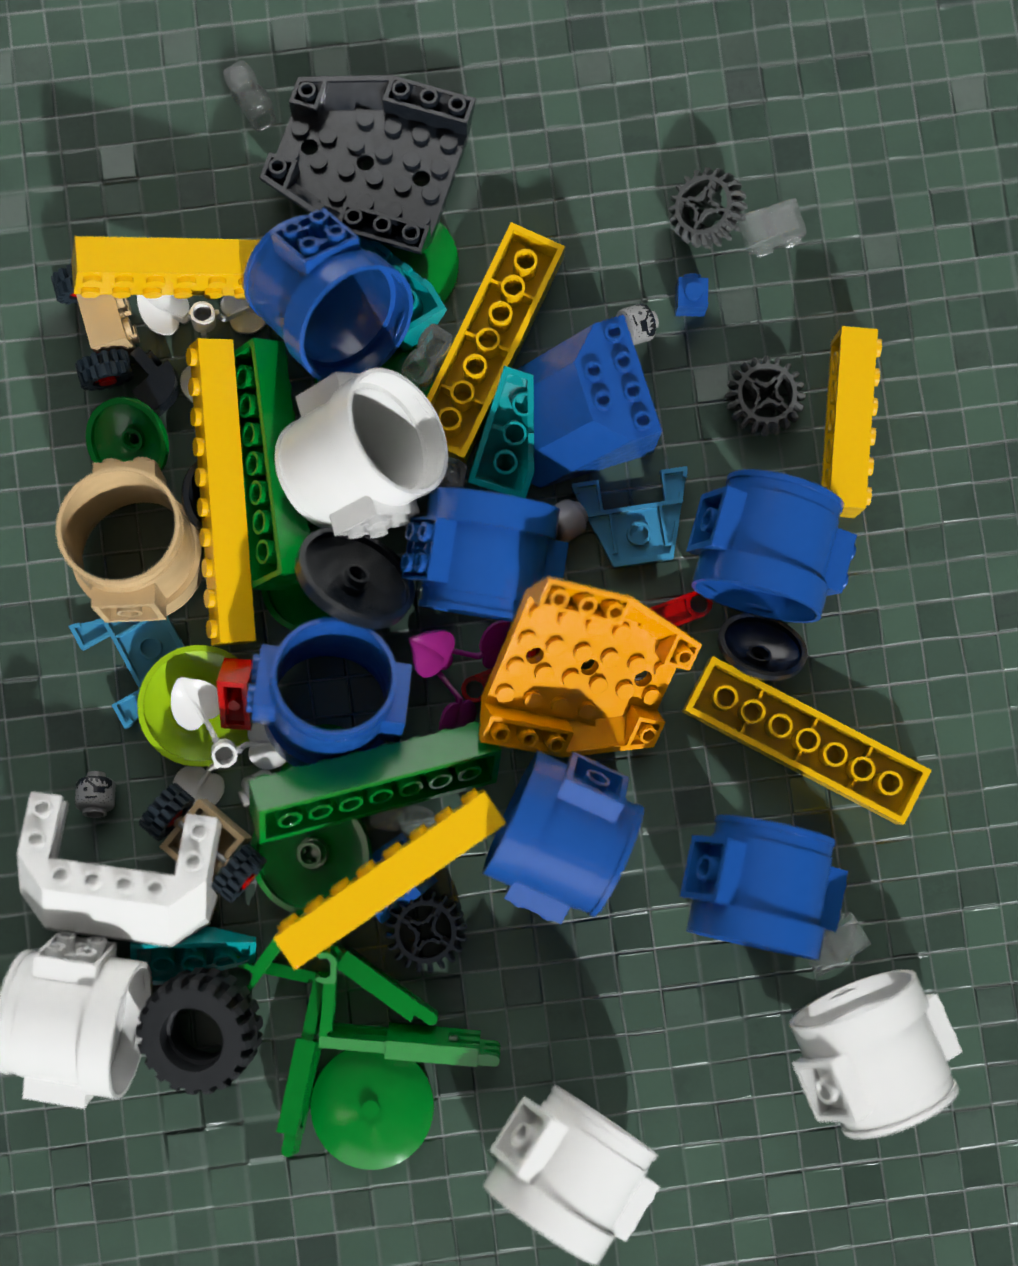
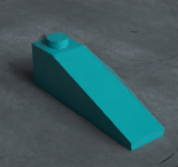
M359 237V245L363 250L381 256L400 272L410 285L413 295V314L409 329L400 344V348L403 352H406L430 337L447 309L429 281L417 274L408 264L401 261L383 244Z
M504 365L467 482L510 496L526 498L534 474V375Z
M206 926L172 948L130 942L131 960L146 962L149 965L152 974V985H163L171 977H175L179 972L186 969L190 972L196 967H205L206 970L211 968L226 970L238 967L237 965L255 963L256 937Z

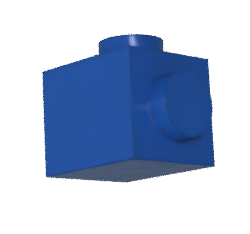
M689 273L683 275V277H678L675 287V316L704 317L708 308V278H701V275L696 273Z

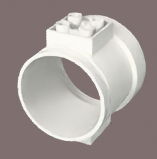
M384 368L369 369L361 374L335 372L295 397L301 418L287 425L280 433L275 446V466L283 491L291 504L303 517L318 527H332L335 536L348 535L349 539H356L365 535H370V538L382 537L388 534L387 529L406 525L409 523V518L420 513L416 499L434 490L442 482L448 465V446L442 423L434 407L413 382L395 371Z
M68 931L56 933L38 952L27 949L15 958L0 991V1073H13L24 1077V1099L84 1109L93 1096L120 1099L124 1096L133 1081L142 1056L138 1048L142 1038H137L136 1029L141 1023L138 1019L140 1012L152 995V974L146 962L116 957L117 943L109 942L104 937H78L75 933Z
M888 971L841 986L801 1008L789 1022L803 1055L792 1062L816 1120L819 1122H840L844 1135L849 1138H874L911 1127L944 1109L955 1099L959 1092L958 1085L955 1079L952 1078L951 1069L948 1065L949 1060L962 1052L956 1033L951 1027L938 995H925L914 971Z
M554 1084L551 1089L552 1092L547 1100L543 1101L541 1106L525 1096L522 1098L489 1150L499 1160L484 1182L483 1187L499 1203L539 1233L584 1261L598 1265L615 1236L625 1242L627 1241L630 1234L637 1227L638 1221L646 1208L653 1201L660 1186L648 1178L646 1174L648 1172L647 1169L652 1161H655L658 1154L619 1125Z

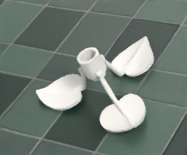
M137 295L138 309L143 321L149 329L161 335L174 334L178 330L180 323L186 324L190 319L193 328L201 333V338L206 339L207 333L216 326V318L222 322L230 321L234 331L247 335L260 331L266 325V322L251 309L246 299H236L234 296H224L221 300L220 308L225 315L223 316L218 309L214 310L213 306L206 301L196 302L189 310L188 299H178L174 295H162L159 298L149 299L143 295ZM188 366L182 372L180 384L186 398L193 403V396H190L188 391V382L191 378V366Z
M180 677L176 680L171 692V709L175 720L183 728L192 731L198 729L204 722L214 742L211 748L214 763L209 765L206 770L203 767L185 766L177 772L173 783H177L195 798L193 805L198 799H208L214 805L221 799L225 789L224 779L219 774L211 773V771L219 767L227 768L232 766L236 762L237 754H241L245 748L250 747L248 751L249 758L254 765L261 769H275L287 762L270 743L263 724L253 723L252 729L247 732L249 742H244L238 747H235V744L229 739H219L209 719L215 718L219 714L217 688L211 683L199 679Z

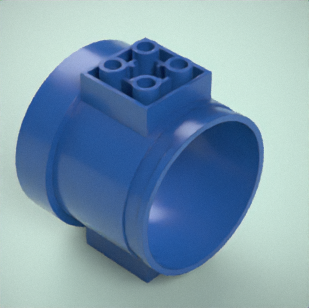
M325 208L313 211L309 215L292 217L272 228L256 245L245 268L243 287L249 306L285 341L292 357L313 377L320 381L335 372L361 374L369 369L380 368L398 349L409 329L413 314V295L405 277L381 256L363 250L359 245V237Z
M751 469L731 472L727 476L725 487L701 495L686 552L699 556L691 583L692 588L703 597L740 612L752 613L785 622L812 623L819 621L826 597L840 594L846 587L849 579L847 572L850 561L856 553L855 542L857 535L838 528L844 502L832 491L795 476Z
M436 487L429 492L425 517H411V521L407 525L405 533L407 540L406 553H404L401 559L402 578L421 581L422 591L421 597L418 600V606L513 622L526 589L546 577L563 580L569 543L556 540L560 508L547 503L505 494Z
M334 617L312 620L292 631L280 646L261 644L260 655L254 654L252 677L248 688L246 712L252 713V723L264 725L267 737L274 749L284 760L293 766L303 767L315 764L322 759H335L347 756L354 751L363 752L375 749L382 744H386L387 741L400 742L406 720L412 664L395 662L387 644L372 629L353 626ZM335 656L361 665L376 678L383 692L384 706L371 720L358 727L343 731L322 730L304 723L291 713L280 696L278 685L285 673L297 663L314 657Z
M537 751L524 771L505 810L503 817L506 824L497 829L483 865L482 874L508 885L504 899L510 901L516 907L526 908L539 914L541 918L547 921L562 924L570 907L582 910L591 917H596L609 899L624 870L643 819L644 807L626 799L629 777L573 751L567 763Z
M716 815L714 821L716 824L712 836L692 835L680 897L692 899L686 927L687 932L765 951L820 961L825 931L837 932L848 875L847 870L831 866L832 851L836 844L835 839L794 826L734 815Z

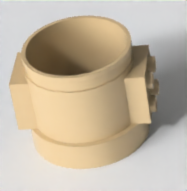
M137 457L133 461L121 462L118 459L108 458L102 460V463H93V473L80 480L63 500L56 521V536L60 551L67 563L72 567L78 584L91 599V607L105 623L167 620V615L175 612L188 602L202 581L201 564L205 556L204 547H201L199 541L200 531L193 526L184 511L183 505L175 500L168 489L167 480L155 460L147 457ZM134 503H156L174 512L175 532L173 540L164 557L153 568L139 576L125 580H105L86 573L83 563L84 548L91 532L105 516L118 508Z

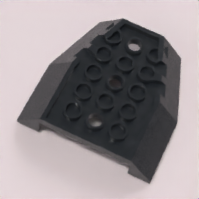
M394 75L298 77L289 99L291 117L276 154L269 152L259 178L262 182L310 214L322 208L327 209L358 237L421 255L433 241L464 154L476 98ZM309 145L318 148L317 152L312 155L304 154L302 151ZM363 161H370L374 164L370 170L364 171L358 168V165ZM423 176L430 181L425 186H417L414 184V180Z

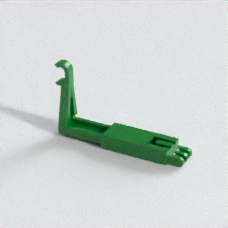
M274 939L255 965L252 963L244 964L245 970L252 973V980L247 985L250 992L281 951ZM338 942L328 947L338 954V970L409 1022H411L414 1016H417L430 1026L437 1023L438 1011L352 947H349L347 950Z
M327 947L316 955L319 959L327 958L331 963L329 972L319 971L315 976L317 982L323 983L318 1048L385 1053L384 1059L477 1067L478 1065L495 1067L500 1063L501 1044L496 1040L480 1039L481 1030L389 1022L388 1027L333 1023L336 1017L338 954L333 949Z
M272 962L264 974L313 983L302 1036L296 1038L276 1131L277 1133L284 1134L281 1149L282 1155L290 1157L300 1151L322 1050L318 1046L323 983L315 980V976L319 971L300 967L295 970L293 966ZM244 964L237 965L239 968L245 970Z

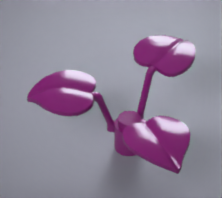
M501 620L491 624L484 631L480 639V652L478 653L455 649L454 636L446 630L429 631L409 638L416 672L424 678L436 674L456 699V703H450L444 708L440 717L439 731L463 727L468 723L475 722L476 718L475 704L470 700L463 701L462 696L441 670H446L451 666L453 662L452 654L474 659L482 658L484 667L488 669L493 668L512 622Z

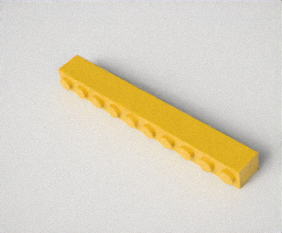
M198 338L187 348L186 362L188 366H191L188 391L189 395L193 396L194 408L191 409L190 420L192 426H195L196 438L193 440V454L197 456L198 468L195 470V483L200 488L197 512L199 516H202L199 541L201 547H204L205 559L202 560L201 570L203 577H206L207 589L204 591V604L209 611V620L206 622V634L208 638H211V646L248 644L256 641L234 343L233 339Z

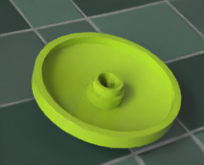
M209 645L182 647L160 658L146 674L138 695L137 710L139 723L150 744L169 760L192 767H204L214 763L211 754L214 742L204 722L198 729L193 731L180 726L172 713L171 692L176 680L180 677L204 680L217 688L216 681L224 658L238 659L230 652ZM220 714L215 718L209 719L219 739H229L235 744V747L240 746L244 742H249L248 730L221 728Z

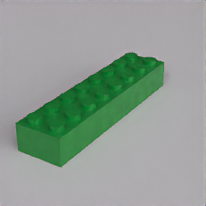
M252 338L234 351L251 582L253 590H283L299 582L295 571V557L303 541L310 535V530L307 525V519L295 509L283 491L275 466L277 439L282 430L295 421L285 342Z
M471 722L463 727L451 730L442 729L435 734L423 737L414 736L403 742L382 744L375 749L363 752L354 751L347 756L335 759H322L315 764L303 767L294 766L286 771L271 775H259L255 779L248 780L250 815L259 843L270 842L496 783L502 749L498 745L480 742V722Z

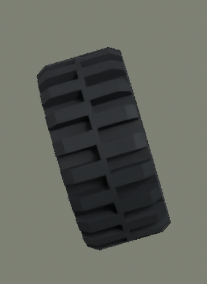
M196 967L191 972L186 969L167 980L146 1001V1006L141 1010L138 1017L141 1023L137 1026L136 1036L137 1038H142L138 1048L141 1055H146L145 1065L149 1070L153 1068L157 1072L155 1077L160 1082L166 1080L171 1083L169 1087L176 1091L184 1088L186 1089V1094L197 1095L200 1090H202L204 1095L212 1094L217 1089L223 1090L228 1087L254 1059L258 1052L257 1048L262 1041L263 1034L259 1030L263 1027V1020L261 1015H256L259 1009L257 1001L255 999L250 1000L248 997L250 990L245 985L241 988L236 984L237 978L231 974L226 978L222 976V970L214 968L206 973L205 967ZM195 1008L209 1014L221 1029L223 1036L222 1051L207 1053L197 1050L187 1043L178 1026L179 1010Z

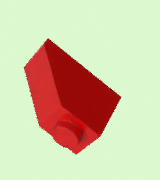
M224 658L216 681L221 728L252 729V713L246 711L253 660Z

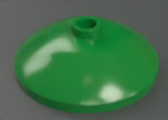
M116 397L101 403L90 415L85 437L87 450L93 463H102V460L108 458L124 462L133 461L137 457H147L155 460L162 472L169 454L168 435L161 419L148 405L134 398ZM135 433L138 435L139 441L136 440Z

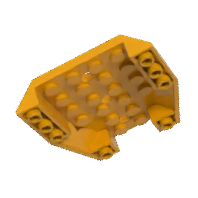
M546 577L526 589L481 696L479 741L535 753L540 751L546 755L562 758L570 757L572 751L580 755L653 748L666 723L657 709L675 670L680 668L690 671L702 644L632 596ZM536 647L540 648V652L535 657H526L529 650ZM590 659L595 660L590 668L581 669L584 662ZM647 671V675L643 679L634 680L637 674Z

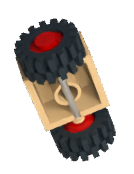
M72 264L66 265L67 268L58 269V272H54L53 276H51L57 301L66 305H70L73 302L75 305L79 304L90 347L94 351V353H91V356H84L75 363L81 388L86 391H95L96 389L100 391L107 387L110 389L114 388L113 386L123 385V382H129L130 379L134 378L129 356L137 348L136 343H140V339L135 325L132 326L128 317L132 315L128 299L115 298L112 295L85 298L81 294H73Z
M173 783L167 789H164L161 795L154 799L153 804L148 806V810L143 813L142 818L139 820V826L155 840L161 841L164 837L168 836L159 847L177 862L186 814L218 818L222 824L211 887L229 903L233 902L247 889V886L254 881V878L258 876L260 870L263 869L264 864L267 862V859L248 844L252 836L208 799H198L193 805L195 798L177 783Z

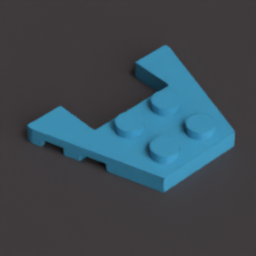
M687 466L660 470L664 501L604 510L599 480L573 483L571 485L578 502L585 508L588 514V521L613 569L673 560L688 471Z
M167 615V620L105 623L102 619H96L69 626L79 647L83 651L108 637L112 638L139 688L132 694L112 704L124 729L130 728L139 719L137 710L139 690L150 668L166 654L185 647L169 616Z

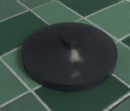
M332 527L322 528L308 535L296 554V576L305 593L323 611L342 622L368 629L390 627L405 617L414 602L415 585L413 580L402 578L401 559L389 547L375 538H370L369 535L349 539L348 535L335 536Z

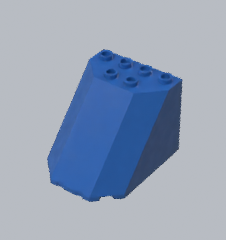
M624 314L592 324L517 369L534 375V474L531 484L541 489L654 453L662 429Z

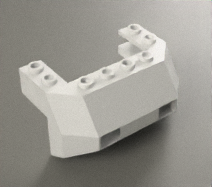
M38 792L30 793L17 852L20 893L47 930L68 931L79 935L99 936L107 939L172 948L211 924L218 900V895L211 887L222 824L218 818L186 814L174 876L58 859L69 803L62 801L63 796Z

